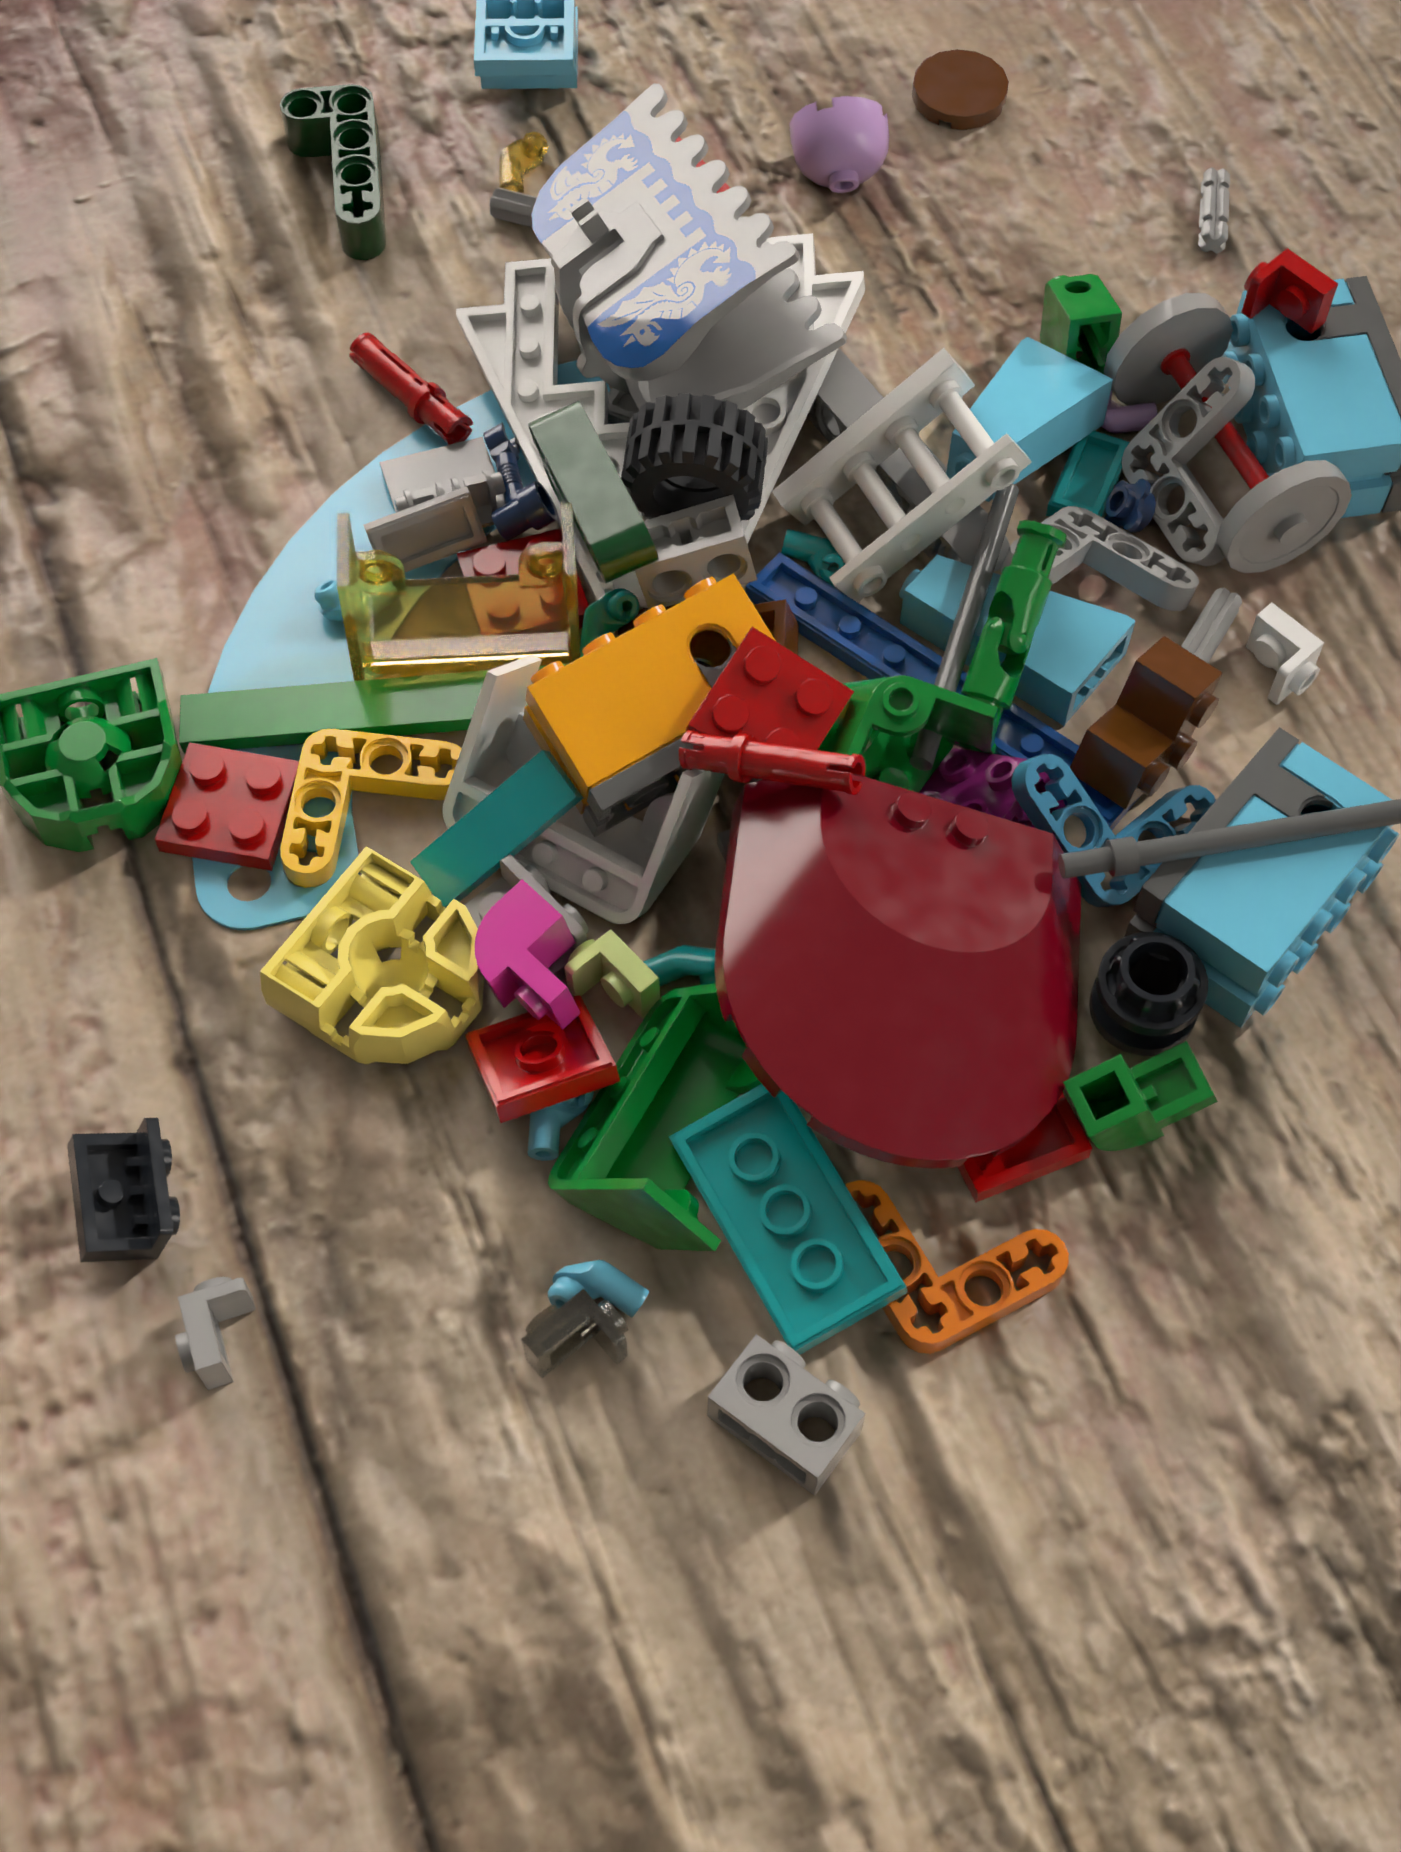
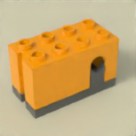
M734 573L716 582L714 577L703 579L685 592L684 601L667 610L664 605H657L645 611L634 620L633 625L635 628L616 638L613 633H606L594 639L583 648L582 653L584 656L566 666L561 661L553 662L540 669L531 677L532 684L527 687L525 701L528 705L524 708L523 720L541 750L550 751L584 797L575 806L579 813L583 814V819L594 837L649 807L660 796L675 792L682 772L687 770L683 769L680 765L679 747L693 749V745L684 744L681 742V739L685 732H687L686 728L746 634L753 626L775 640ZM696 661H703L711 667H705Z

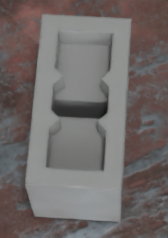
M733 495L644 521L659 557V560L635 570L648 610L662 604L664 607L684 601L685 592L696 583L708 577H714L716 582L734 573L741 585L757 580Z
M756 1334L708 1395L707 1416L815 1496L861 1434L866 1413L858 1408L860 1406L858 1398L845 1386L834 1380H828L826 1383H823L805 1370V1361L791 1347L777 1340L771 1345ZM765 1378L774 1382L780 1389V1393L772 1400L757 1401L751 1398L744 1388L754 1379ZM818 1417L826 1420L833 1427L835 1434L826 1441L815 1442L804 1437L798 1426L808 1418Z

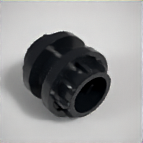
M1139 932L1125 936L1107 950L1100 963L1089 998V1010L1092 1021L1103 1038L1116 1048L1134 1055L1156 1056L1185 1042L1191 1034L1208 994L1206 969L1201 959L1188 945L1172 936L1157 932Z

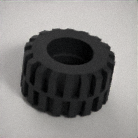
M679 393L676 397L665 395L656 398L655 403L646 402L640 406L639 413H634L630 419L621 479L637 510L643 512L644 517L652 519L733 495L740 520L752 518L755 515V509H759L761 503L768 449V438L765 437L766 430L762 423L755 422V416L748 410L738 409L737 404L728 400H717L715 396L704 394L702 396H693L690 393Z

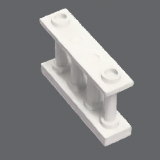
M945 348L941 349L772 491L780 505L805 526L815 518L845 563L842 568L829 578L835 587L856 602H860L864 597L871 596L880 591L890 576L993 493L1010 486L1018 478L1020 472L1032 463L1026 453L1007 433L995 443L962 399L963 395L973 388L975 384ZM943 412L977 457L951 479H949L918 435L919 431ZM899 448L932 493L907 515L875 471L879 464ZM855 484H858L888 528L885 533L864 550L859 546L833 507L834 502Z

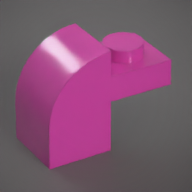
M521 879L489 909L482 919L475 938L477 965L494 996L504 1009L514 999H517L534 1018L540 1020L546 1014L562 1030L580 1014L568 987L548 970L576 942L563 915Z

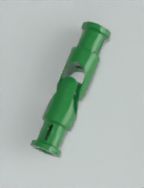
M1019 521L1017 535L1020 537L1011 564L1002 569L989 608L986 624L980 635L961 690V694L998 707L996 731L1003 710H1009L1012 705L1035 629L1040 622L1052 586V582L1048 577L1057 550L1064 548L1067 540V535L1061 530L1037 521ZM998 651L1006 654L1005 660L1001 665ZM946 737V741L965 750L994 754L996 750L995 743L991 752H987Z

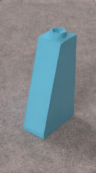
M1026 337L1020 341L970 410L994 443L1007 433L1032 461L1012 483L1015 485L1088 436L1092 431L1104 425L1113 379L1038 341ZM956 429L952 432L946 471L949 479L977 458ZM995 493L988 497L986 501L989 502L994 499Z
M936 555L922 571L919 569L913 570L904 581L899 593V597L903 599L900 624L945 651L972 566ZM993 573L965 664L969 667L980 635L986 624L989 608L1000 578V574ZM1050 591L1040 622L1035 629L1015 696L1065 726L1125 656L1136 620L1125 614ZM998 651L1001 665L1005 660L1006 654Z

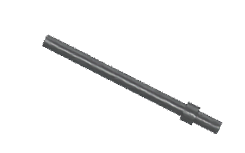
M1014 484L1002 490H997L934 683L936 686L953 692L957 690L1019 494V489ZM927 729L919 731L910 758V764L914 768L923 771L932 769L942 735Z
M1401 799L1138 842L1132 836L1106 840L1105 846L1101 848L1059 854V871L1063 879L1109 872L1112 877L1138 873L1140 866L1401 824Z

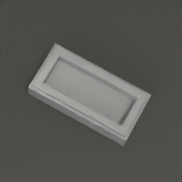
M466 486L363 525L382 575L387 574L391 578L487 542L470 491Z

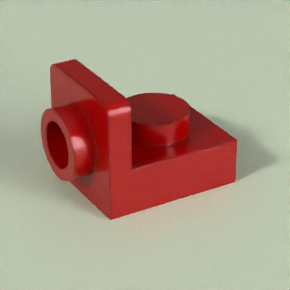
M1287 248L1269 263L1264 261L1258 264L1250 273L1244 285L1247 294L1241 313L1252 319L1270 304L1285 317L1291 319L1312 334L1325 323L1338 283Z

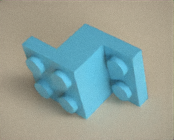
M476 0L474 69L475 76L481 77L482 89L577 88L578 6L575 7V0Z

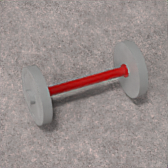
M1185 293L1164 300L1141 314L1119 335L1107 354L1104 375L1113 379L1111 390L1116 398L1127 405L1152 402L1156 405L1173 399L1206 364L1215 358L1222 357L1228 348L1233 331L1230 317L1220 302L1207 293ZM1203 397L1202 401L1205 403L1209 398ZM1231 421L1214 436L1250 488V491L1233 506L1224 518L1216 538L1221 554L1231 568L1242 573L1264 572L1283 565L1312 548L1334 528L1345 514L1352 494L1348 480L1336 465L1327 460L1304 461L1282 469L1269 477Z

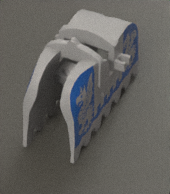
M653 83L613 121L557 167L539 191L531 213L532 229L551 258L560 306L574 330L581 350L576 365L584 377H600L614 389L631 395L638 408L646 402L655 403L658 397L665 395L676 397L679 393H690L693 396H702L704 394L715 396L717 400H728L737 404L738 409L743 410L800 371L844 345L847 341V336L842 328L835 323L825 324L815 330H809V327L819 318L822 311L818 299L814 296H803L793 302H787V299L797 290L800 283L795 271L788 268L799 261L797 249L788 241H778L774 244L765 242L771 236L774 229L769 215L756 213L750 217H740L749 208L752 201L746 188L735 186L724 192L717 193L728 180L730 175L728 167L721 160H712L701 167H696L708 151L706 140L703 136L697 134L675 142L686 130L688 125L687 118L680 110H672L660 117H655L665 107L668 98L662 86Z

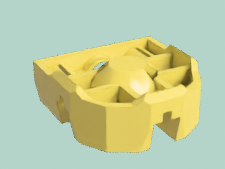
M366 846L261 969V991L266 1004L358 1063L409 1064L435 1051L447 1050L452 1047L481 1011L485 978L475 958V938L478 928L465 905L453 899L445 908L442 906L441 900L431 894L425 881ZM427 916L435 922L423 935V941L419 942L415 940V932L413 931ZM386 948H401V958L381 962L377 952ZM338 949V958L330 955ZM435 987L463 1003L462 1012L459 1017L454 1015L450 1020L446 1009L428 999ZM357 1002L364 1009L349 1026V1036L345 1035L342 1037L334 1027L351 1006Z

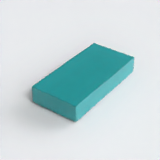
M1092 431L1088 436L1074 444L1048 503L1046 516L1050 517L1067 506H1074L1089 510L1103 518L1108 496L1118 483L1123 471L1122 457L1124 450L1130 442Z

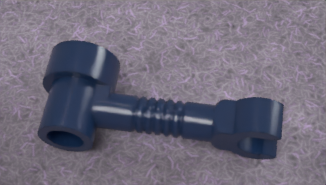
M503 422L484 432L485 443L493 461L496 463L497 472H500L505 486V492L503 493L505 505L491 513L493 522L500 535L506 541H509L532 527L538 531L557 521L558 513L554 502L540 482L535 481L523 488L517 463L520 447L515 437L511 440L508 439Z

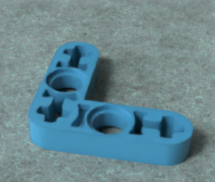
M1042 754L1029 758L1016 767L1011 779L1014 796L1034 827L1053 833L1064 853L1101 848L1105 846L1106 840L1132 836L1138 842L1139 835L1143 830L1152 832L1156 838L1187 834L1216 801L1215 796L1207 788L1200 785H1189L1174 789L1166 793L1115 835L1068 764L1062 758L1053 754ZM1046 772L1050 781L1044 786L1046 792L1039 793L1034 785L1040 779L1039 773ZM1066 799L1067 806L1050 813V808L1059 805L1057 801ZM1186 803H1191L1195 809L1190 815L1191 822L1180 824L1173 828L1168 822L1175 821L1187 811ZM1070 815L1078 817L1086 828L1085 841L1079 848L1072 846L1064 835L1065 820ZM1162 863L1140 866L1138 873L1113 877L1109 882L1111 887L1109 890H1103L1100 884L1106 877L1104 872L1078 876L1082 884L1081 896L1088 904L1095 907L1121 905L1140 892L1141 887Z

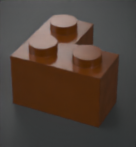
M1163 636L1135 661L1117 703L1086 730L1070 769L1078 779L1125 810L1143 793L1151 797L1166 779L1170 767L1176 770L1181 769L1195 750L1197 741L1191 736L1195 728H1201L1215 710L1219 698L1212 694L1223 672L1166 636Z

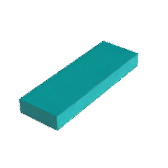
M541 750L413 858L410 863L423 881H425L433 895L440 899L442 906L446 908L453 899L458 902L464 899L501 868L500 860L509 854L514 857L584 797L550 751Z

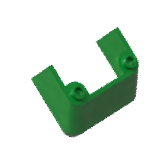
M905 675L842 683L852 689L854 693L818 750L863 756L874 729L897 737L909 736L921 729H927L950 739L991 752L995 743L998 707Z
M716 983L673 989L663 995L651 1007L616 1063L620 1082L600 1089L553 1165L548 1177L549 1187L569 1204L660 1250L716 1251L721 1242L715 1234L698 1221L699 1202L697 1198L685 1190L691 1176L669 1136L761 1084L742 1058V1054L747 1046L737 1030L734 1020L725 1022L717 996Z

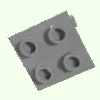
M483 437L379 462L395 512L466 486L470 491L483 528L495 525L491 513L505 505L503 478L500 472L495 473Z

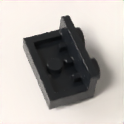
M157 1117L144 1118L136 1133L72 1134L67 1144L80 1262L158 1259L171 1236L177 1234L180 1224L179 1203L175 1196H169L167 1177L170 1174L172 1165V1150L169 1140L161 1139L159 1119Z

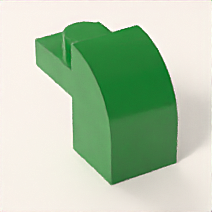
M1187 1041L1131 1068L1128 1067L1122 1055L1119 1054L1063 1082L1089 1138L1098 1149L1103 1151L1129 1149L1165 1136L1162 1128L1218 1102Z

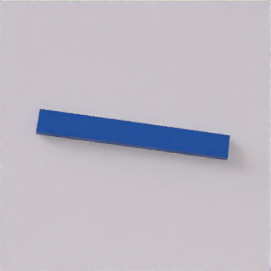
M779 552L756 575L757 580L749 582L745 586V592L754 604L786 599L799 624V634L866 678L876 679L905 675L934 685L943 657ZM962 671L956 693L961 694L967 675L964 671ZM1012 703L1009 710H1003L995 734L996 750L994 754L1024 759L1042 754H1053L1062 758L1070 767L1079 745ZM1078 779L1111 830L1115 828L1139 799L1137 798L1125 810ZM1063 799L1065 806H1067L1068 803L1066 799Z

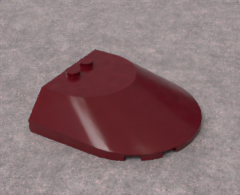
M852 776V780L863 783L857 795L769 780L745 784L734 804L715 951V980L725 1022L734 1020L736 1028L747 1046L742 1054V1058L756 1078L774 1098L783 1091L799 1107L809 1113L812 1117L806 1125L836 1144L882 1162L929 1169L960 1167L967 1158L982 1156L988 1153L996 1157L1013 1148L1029 1136L1052 1110L1065 1088L1063 1082L1068 1080L1070 1076L1077 1038L1082 884L1078 877L1066 879L1061 877L1058 856L1059 854H1064L1054 834L868 777Z

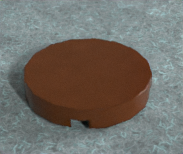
M959 49L943 51L925 59L916 69L912 99L917 111L932 123L939 125V121L942 120L952 123L951 129L957 130L979 128L996 120L1001 114L1003 105L1006 104L1009 81L1004 69L990 57L976 51Z

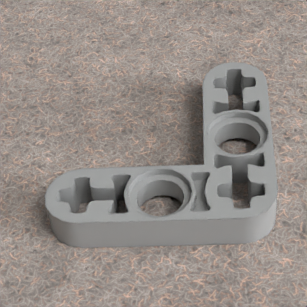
M1227 357L1215 358L1206 364L1132 439L1124 450L1122 457V469L1130 484H1135L1139 479H1145L1150 483V493L1154 495L1156 500L1153 518L1176 553L1183 560L1202 566L1215 565L1224 558L1216 540L1224 519L1186 464L1248 403L1255 389V376L1252 369L1244 363ZM1228 374L1231 376L1227 381L1231 389L1227 394H1223L1225 384L1222 380ZM1203 397L1209 398L1205 403L1202 401ZM1194 409L1197 415L1195 429L1187 437L1182 438L1178 432L1180 418L1188 410ZM1149 452L1154 453L1151 456L1150 461L1155 470L1159 473L1165 474L1162 477H1159V475H1157L1156 473L1145 470L1149 465L1148 459L1146 458ZM1177 486H1182L1185 492L1184 504L1177 513L1171 515L1167 510L1168 495ZM1190 523L1198 529L1208 531L1203 538L1206 544L1203 550L1197 549L1202 541L1194 528L1187 527Z
M1067 506L1042 522V524L1053 526L1067 535L1064 548L1057 550L1048 577L1052 585L1080 564L1085 563L1163 609L1182 611L1188 607L1199 584V579L1191 569L1084 508ZM1019 538L1011 544L1000 569L1001 572L1004 567L1010 566Z

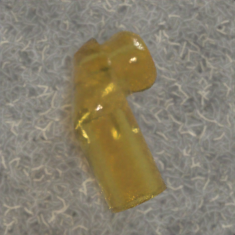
M534 131L528 132L523 139L516 140L503 149L499 158V188L524 193V176L541 165L544 161V155L548 151V142L542 134Z

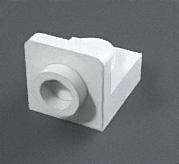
M1272 602L1257 614L1246 648L1254 653L1261 664L1277 671L1268 699L1278 705L1291 692H1294L1296 695L1302 694L1316 679L1320 672L1316 662L1324 642Z

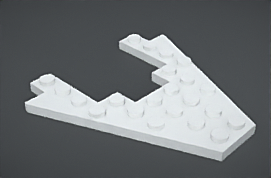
M813 233L768 238L765 242L771 244L778 241H788L794 245L799 253V261L788 268L795 271L800 283L797 290L787 299V302H793L803 296L810 295L818 299L822 311L819 318L809 327V330H815L825 324L835 323L846 333L865 292L864 271L816 275ZM551 258L505 263L504 304L456 309V316L460 327L536 481L544 486L554 502L558 513L557 523L565 535L567 544L595 600L611 590L624 588L637 596L640 609L648 608L635 571L611 582H604L567 507L560 505L528 427V423L580 401L621 478L630 422L608 424L609 393L605 381L557 385L559 299ZM838 349L800 371L752 405L743 409L748 410L755 416V422L762 423L766 430L765 437L768 438L761 503L759 509H755V515L752 518L741 521L747 544ZM639 511L643 521L649 520L648 518L644 517L643 512Z

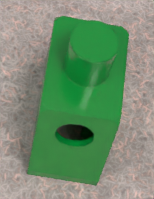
M1086 274L1072 277L1060 275L1052 278L1045 284L1040 342L1104 374L1107 354L1119 337L1122 312L1098 275ZM1082 351L1083 355L1077 359L1076 352Z

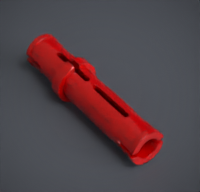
M369 332L359 335L352 342L350 350L353 353H349L350 359L369 373L373 379L395 398L399 399L407 407V413L413 420L430 426L448 445L463 442L469 437L472 429L469 427L473 425L472 419L449 402L445 391L438 384L422 379L411 367Z
M688 730L683 735L681 742L693 745V749L679 747V762L683 769H697L728 774L731 780L748 783L752 778L857 795L863 783L852 780V776L865 777L866 771L865 759L859 754L848 755L759 742L752 734L740 732L734 738Z

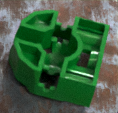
M149 659L0 694V786L22 823L44 845L80 853L94 849L92 835L99 833L98 827L108 825L110 830L123 828L130 841L146 836L161 823L182 764V759L175 737V727L164 676L158 659ZM135 677L138 693L132 690L130 678ZM77 702H92V704L83 707H69ZM17 704H21L23 717H20L16 711ZM104 713L106 714L107 720L101 718ZM110 750L119 757L116 763L104 771L99 762ZM101 788L103 795L110 792L113 793V802L86 808L82 800L92 798L90 790Z

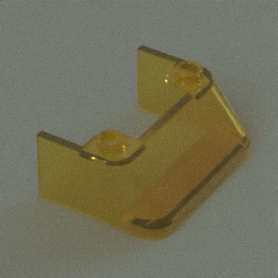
M572 502L560 503L562 542H540L525 549L518 558L519 574L406 579L403 563L396 556L385 551L369 550L356 552L349 513H337V590L354 681L491 670L530 655L542 659L540 666L549 665L556 661L566 664L580 658Z

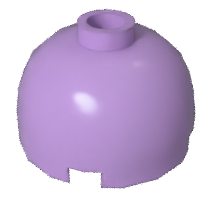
M863 97L832 98L833 107L824 108L817 111L816 102L795 113L789 123L791 144L797 166L808 179L820 186L828 187L833 192L846 193L855 190L859 184L865 182L879 171L888 153L889 129L887 113L883 116L882 106L878 102Z

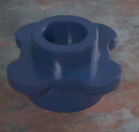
M1139 479L1135 484H1129L1124 480L1118 482L1106 501L1105 510L1107 515L1104 519L1131 533L1142 531L1151 521L1156 508L1155 497L1150 493V483L1145 479Z

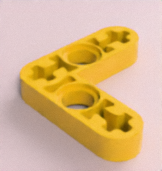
M322 729L310 735L302 747L280 847L282 865L287 878L295 885L308 888L322 885L333 876L337 866L352 791L445 800L462 748L457 744L447 741L339 729ZM328 752H338V757L333 758L331 765L321 764L320 760L325 759ZM356 753H360V770L353 769V763L356 764ZM382 755H393L403 762L401 767L392 774H379L370 767L372 762ZM414 759L420 760V766L417 765L418 776H413L412 760ZM441 764L452 765V770L448 771L446 778L436 777L435 772H439ZM316 797H325L335 803V807L330 814L319 818L308 816L303 812V808L309 800ZM307 835L316 837L315 844L318 857H313L310 865H300L299 858H304L308 849L309 841Z

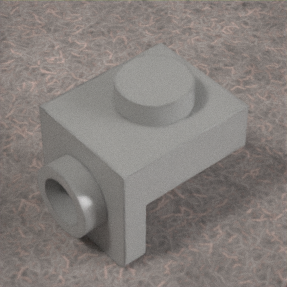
M217 1277L198 1284L194 1288V1292L178 1297L186 1332L175 1335L179 1356L185 1372L196 1371L207 1390L234 1382L219 1322L250 1313L256 1309L253 1296L244 1278L232 1280L229 1277Z

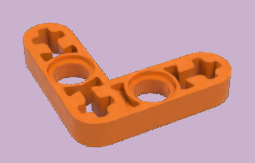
M857 1180L845 1185L854 1201H857L862 1208H868L872 1205L875 1207L871 1222L879 1236L877 1239L885 1252H900L911 1262V1274L902 1279L908 1293L899 1298H905L901 1303L894 1300L882 1307L900 1339L908 1348L918 1353L931 1354L941 1351L1046 1295L1060 1284L1069 1264V1253L1066 1245L1056 1234L1044 1229H1032L938 1277L890 1197L881 1186L865 1180ZM888 1230H890V1231L892 1232V1233H889V1234L884 1235V1234L886 1233V1231H888ZM1032 1249L1033 1253L1038 1257L1048 1254L1052 1259L1047 1268V1274H1044L1039 1267H1032L1019 1275L1016 1286L1020 1290H1015L1010 1273L1022 1268L1029 1254L1028 1250ZM1002 1262L1006 1263L1007 1269L1001 1264ZM976 1276H986L998 1284L1001 1298L993 1305L979 1306L967 1297L965 1292L966 1282ZM921 1283L925 1285V1287L920 1288L917 1298L921 1307L928 1315L939 1312L942 1316L937 1327L938 1332L934 1334L927 1326H922L918 1329L913 1326L917 1316V1307L909 1294Z

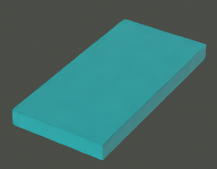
M760 1084L669 1136V1139L784 1341L801 1355L908 1293V1290L812 1129L806 1125L807 1121L797 1104L783 1091L774 1098Z

